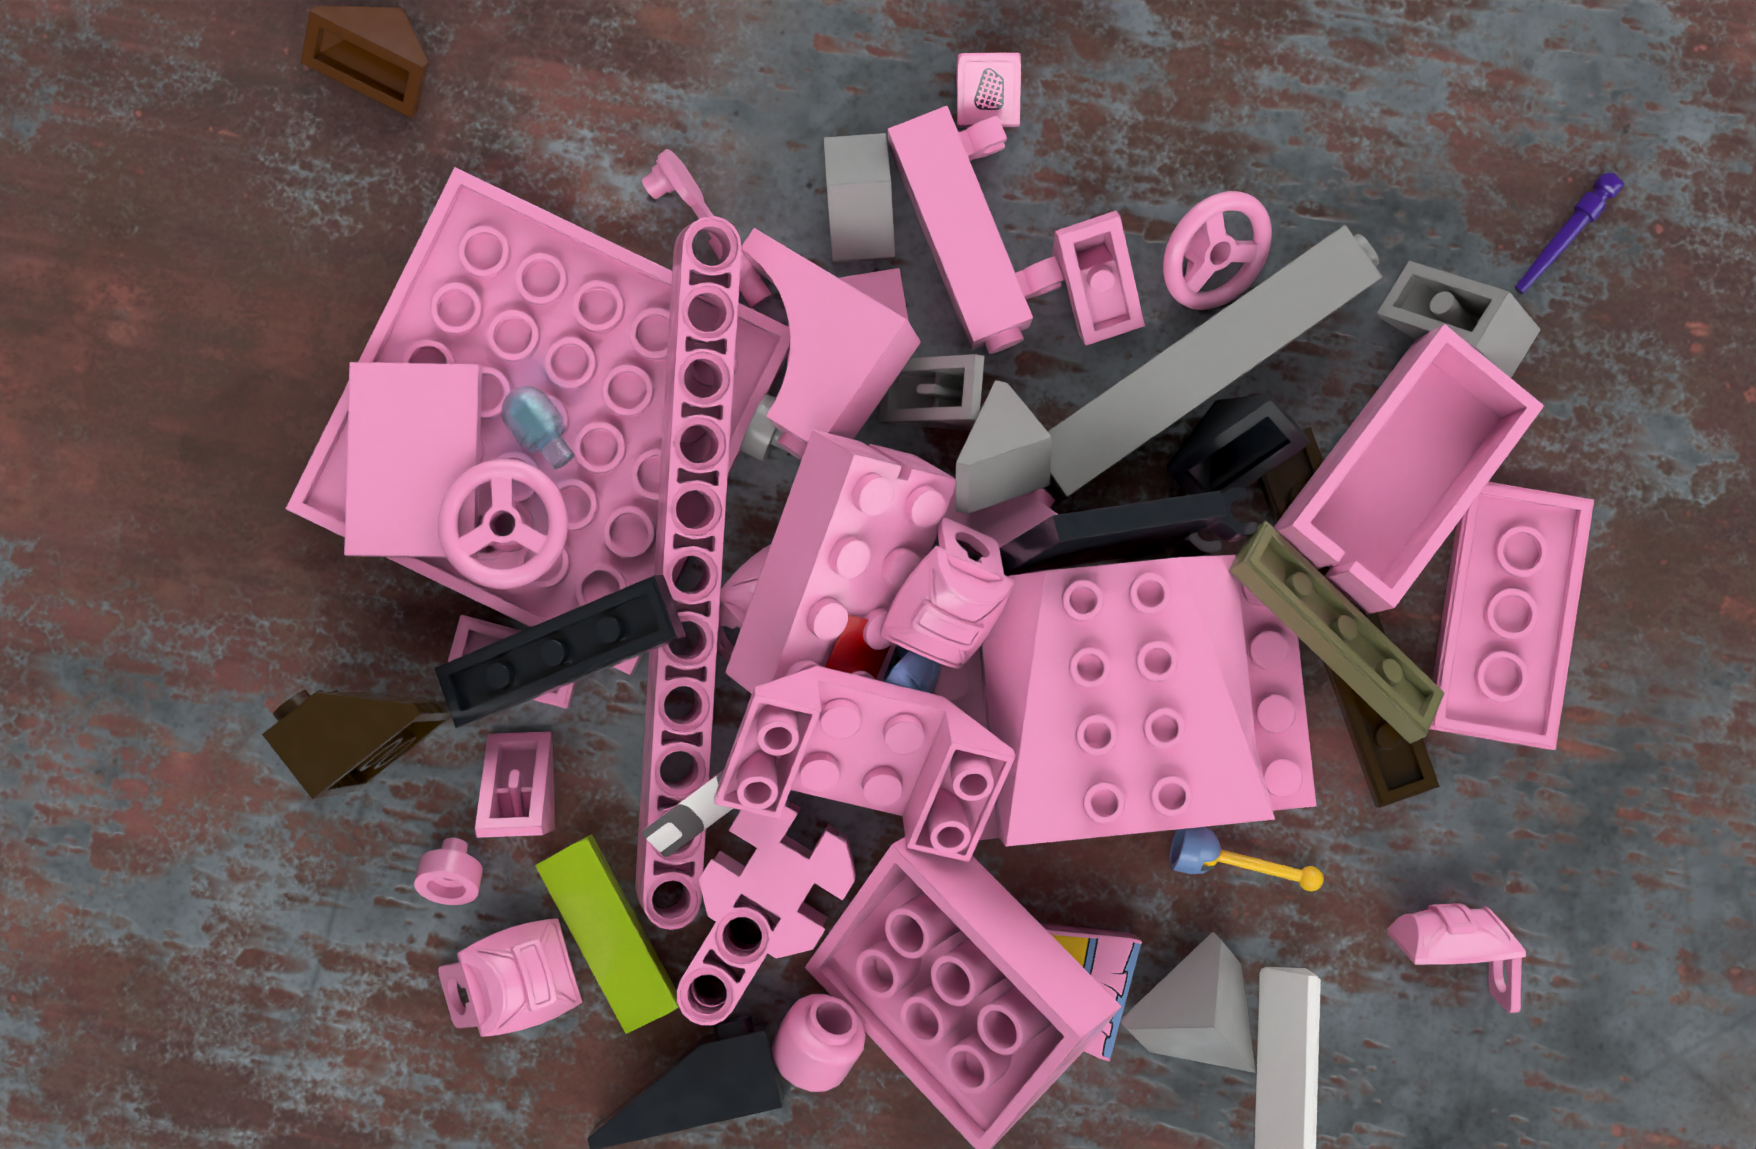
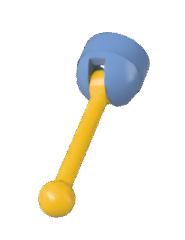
M1207 827L1176 829L1172 839L1169 854V867L1171 870L1187 874H1203L1210 871L1217 862L1299 882L1304 890L1310 892L1320 889L1324 882L1323 873L1314 866H1307L1300 870L1222 850L1217 836L1213 830Z

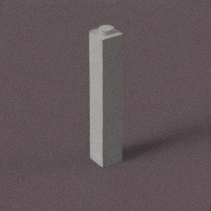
M1344 225L1049 430L1048 433L1052 436L1050 485L1062 502L1375 284L1382 278V275L1376 268L1379 265V259L1370 243L1360 234L1353 236L1347 226Z

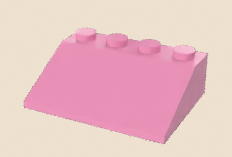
M905 837L890 846L805 966L831 996L841 999L851 1006L862 1021L864 1031L975 1149H992L1085 1051L1122 1007L973 856L969 862L909 849L906 846Z

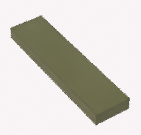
M1267 521L1257 526L1258 529L1247 536L1229 571L1406 741L1411 744L1426 737L1445 693Z

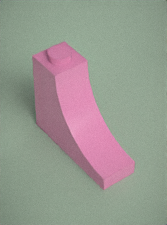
M754 228L742 244V252L756 271L777 287L786 308L790 330V354L787 371L777 398L766 417L782 434L777 443L790 454L802 460L813 429L854 440L921 341L906 318Z

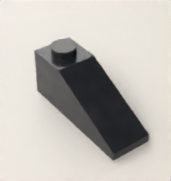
M744 1015L729 1018L715 1024L714 1034L703 1037L597 1124L588 1137L590 1149L607 1148L782 1108L785 1095L780 1072L773 1062L771 1052L772 1036L769 1022L753 1024L752 1016Z

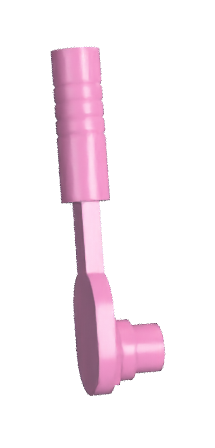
M669 149L661 152L658 155V160H656L657 164L652 167V172L642 178L643 186L654 199H658L666 192L672 193L676 190L680 197L692 207L699 219L713 216L704 202L700 188L682 161ZM708 232L711 236L708 244L720 260L722 244L714 234ZM741 251L739 291L742 292L749 306L754 308L772 296V293Z

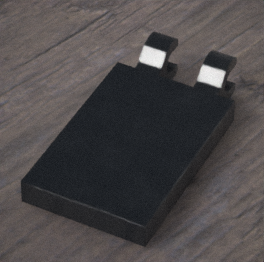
M1235 487L1222 494L1220 490L1053 515L1000 547L999 550L1004 575L1012 576L1157 553L1168 547L1177 548L1187 557L1209 556L1223 547L1221 540L1204 541L1197 534L1198 531L1209 529L1222 540L1235 542L1254 533L1258 528L1256 522L1240 523L1232 516L1231 506L1249 497L1246 489Z

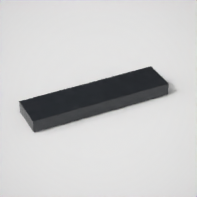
M654 575L434 669L455 728H460L479 722L686 637L664 575Z

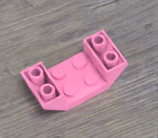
M815 666L754 687L717 787L714 802L717 805L780 819L790 790L892 813L903 817L907 848L969 862L1015 760V754L1011 747L943 696Z

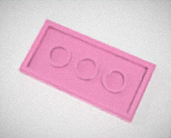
M1488 482L1456 525L1432 681L1445 694L1429 728L1430 730L1556 750L1593 512V499Z

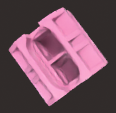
M788 798L780 819L743 810L740 811L729 831L757 849L746 866L724 852L719 851L715 859L710 860L699 878L707 916L716 921L681 978L677 989V1003L682 1014L691 1022L699 1025H715L725 1020L735 1008L767 953L777 959L814 949L825 931L823 925L828 916L803 901L814 883L841 900L845 898L856 876V868L848 835L828 824L812 851L785 835L802 808ZM737 917H747L754 920L761 929L762 939L753 944L739 942L730 930V920ZM708 974L718 977L724 983L727 995L716 999L705 996L698 988L697 977Z

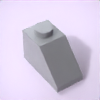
M1412 261L1407 263L1377 312L1382 320L1415 340L1445 324L1510 378L1541 330L1509 291Z

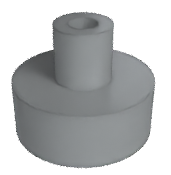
M767 393L761 399L740 447L741 452L763 462L769 455L773 445L785 450L777 443V440L782 435L781 432L766 417L776 400V397Z

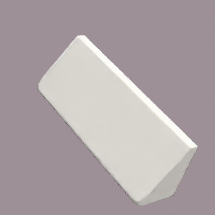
M1264 967L1261 968L1259 973L1254 1149H1316L1321 979L1306 968Z

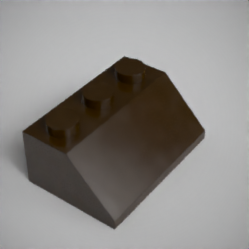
M302 690L286 700L273 712V716L278 722L262 735L312 799L359 791L451 718V714L445 701L367 692H339L338 690L333 692L319 690L310 695L307 690Z

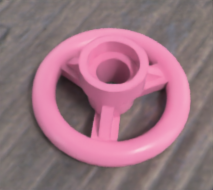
M1226 191L1202 200L1184 215L1170 236L1163 260L1165 284L1177 302L1195 310L1214 309L1230 303L1251 286L1266 263L1272 242L1270 217L1261 202L1247 193ZM1239 211L1245 214L1252 225L1253 240L1236 241L1229 236L1225 230L1223 212ZM1183 258L1188 261L1185 276H1183L1182 271ZM1230 262H1244L1240 270L1225 284L1213 290L1199 291L1215 271L1225 268Z
M497 459L473 466L453 482L446 492L440 507L438 532L443 551L448 560L464 577L485 587L508 589L520 587L538 579L553 566L560 556L566 541L568 515L560 491L542 471L521 461ZM491 480L492 505L483 514L481 525L459 538L458 515L464 500L476 487ZM513 480L528 485L542 499L548 514L547 536L535 530V521L528 508L513 500ZM511 513L515 519L514 530L507 536H499L495 530L497 518L502 514ZM488 545L503 552H516L526 547L537 553L527 563L511 569L490 568L480 564L471 557Z

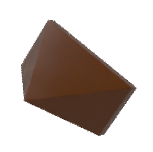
M315 6L310 10L300 63L412 118L418 111L429 61L403 8Z

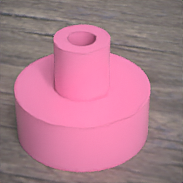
M447 838L443 841L441 849L428 851L420 857L414 887L421 896L436 903L445 905L467 904L474 901L478 896L483 873L482 865L474 857L467 854L468 844L464 840Z

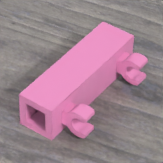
M944 106L888 128V146L970 350L972 351L986 345L988 353L992 354L1012 347L1024 340L1021 331L1028 329L1033 320L1026 300L1060 288L1064 277L1055 256L1037 262L1016 273L1010 262L970 163V160L986 157L1005 149L1004 142L1007 141V137L998 115L980 121L966 130L958 132L948 106Z

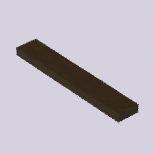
M1311 427L1302 430L1309 438L1310 444L1258 479L1274 525H1276L1323 463ZM1325 566L1317 570L1325 576L1330 568ZM1352 603L1385 635L1378 612L1366 614ZM1324 662L1375 807L1381 808L1440 787L1423 738L1411 744L1406 741Z

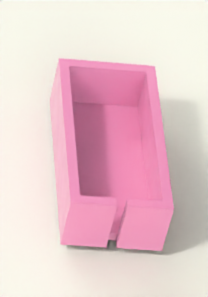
M1443 324L1413 342L1273 528L1316 569L1328 566L1330 569L1324 577L1366 614L1393 609L1537 417L1544 405L1447 325Z
M813 429L725 673L752 694L756 686L815 666L825 667L838 636L847 625L848 615L868 619L863 631L864 641L867 645L876 650L885 649L890 646L876 677V680L883 682L896 644L880 636L881 628L900 588L919 563L932 551L937 537V525L945 516L956 486V479L916 455L873 444L867 446L857 440ZM857 671L852 673L853 675L862 676L875 680V678L866 671Z

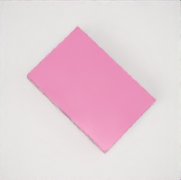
M350 362L344 555L447 558L438 532V516L443 498L453 482L462 473L480 464L482 367L479 364ZM479 486L469 493L460 508L457 524L459 538L478 527ZM478 552L473 554L471 557L478 558Z

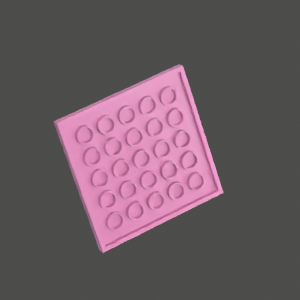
M454 167L358 362L479 364L482 367L480 463L497 459H511L527 463L542 471L553 481L563 497L568 515V532L563 550L553 566L538 579L515 588L496 589L479 585L458 572L448 558H386L529 627H533L654 576L672 285L671 270ZM696 296L689 304L688 317L695 328L700 331L709 332L717 324L719 317L718 309L709 298ZM738 303L728 478L741 453V443L749 423L763 396L766 393H770L790 349V330L788 326ZM695 360L685 370V386L694 396L702 398L708 395L714 385V373L706 363ZM349 381L286 507L287 510L345 537ZM696 425L687 428L680 440V449L684 457L690 462L695 463L704 459L709 453L711 444L707 432ZM491 480L479 485L478 527L481 525L483 514L492 505ZM513 480V500L528 508L535 521V530L547 536L548 514L542 499L528 485ZM695 490L683 494L676 505L677 517L680 523L686 527L699 524L705 517L707 510L706 501ZM511 513L500 515L495 522V530L499 536H507L515 528V519ZM488 545L478 551V558L473 559L490 568L511 569L527 563L537 553L526 547L516 552H503ZM690 556L683 557L674 565L672 580L675 586ZM642 655L613 667L633 675Z

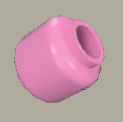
M810 994L795 1002L774 1033L771 1046L774 1065L786 1080L798 1088L810 1092L828 1091L840 1085L863 1052L866 1034L862 1021L851 1006L841 999L826 994Z

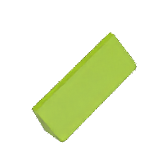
M591 834L536 864L535 867L625 1034L679 1008L677 990L593 835Z

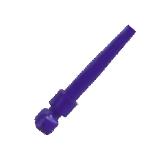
M1615 173L1601 174L1593 185L1594 191L1592 193L1586 192L1574 206V214L1556 233L1514 287L1518 293L1523 295L1570 245L1587 223L1595 222L1606 209L1604 202L1608 198H1615L1624 187V183Z

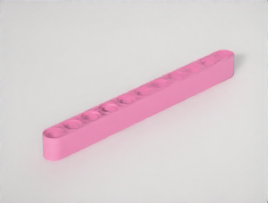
M716 216L702 217L683 228L676 238L673 251L654 575H664L680 621L693 622L698 629L699 638L697 645L687 654H673L668 644L649 651L635 881L636 898L649 920L659 928L668 930L683 928L691 923L699 913L702 900L699 878L703 873L706 829L668 857H664L641 832L709 781L742 251L740 235L736 228L726 219ZM697 232H710L719 239L722 244V256L717 265L708 266L696 259L692 250V242ZM696 296L709 298L718 309L719 317L717 324L709 332L698 330L689 320V304ZM695 360L706 363L714 373L715 381L713 388L708 395L702 398L691 394L684 383L685 370ZM693 425L700 426L707 432L711 444L706 457L695 463L686 459L680 449L682 434ZM695 490L703 496L706 501L707 510L705 517L699 524L686 527L680 523L677 517L676 505L683 494ZM693 555L702 565L703 574L701 581L691 590L680 591L672 580L673 567L678 560L685 556ZM676 687H691L694 692L695 702L689 714L676 719L667 717L664 710V702L668 693ZM672 752H687L691 759V766L687 775L675 782L662 780L660 767L665 757ZM672 880L683 884V894L677 904L664 909L653 905V893L660 884Z

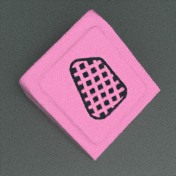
M961 53L957 55V127H971L980 121L997 115L1002 127L1020 126V53Z

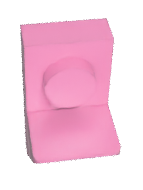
M1117 210L1055 231L1052 257H1056L1066 282L1078 334L1084 345L1087 346L1144 327L1145 323L1121 217Z

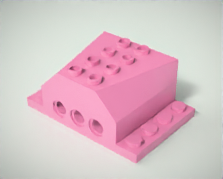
M1236 555L1178 557L1047 570L1008 576L1013 578L1015 583L992 631L978 650L960 669L940 663L939 677L932 693L945 697L1014 750L1015 760L979 840L999 838L1005 846L1266 821L1275 820L1273 814L1275 810L1317 806L1298 636L1229 571Z

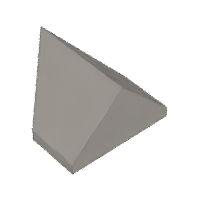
M1212 932L1125 1014L1120 1022L1150 1053L1256 1073L1242 964L1224 942Z

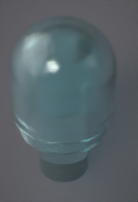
M521 386L512 390L505 397L501 407L502 419L522 448H526L529 453L541 451L554 470L565 466L574 458L575 454L561 436L566 430V426L562 422L563 416L542 390L532 386Z

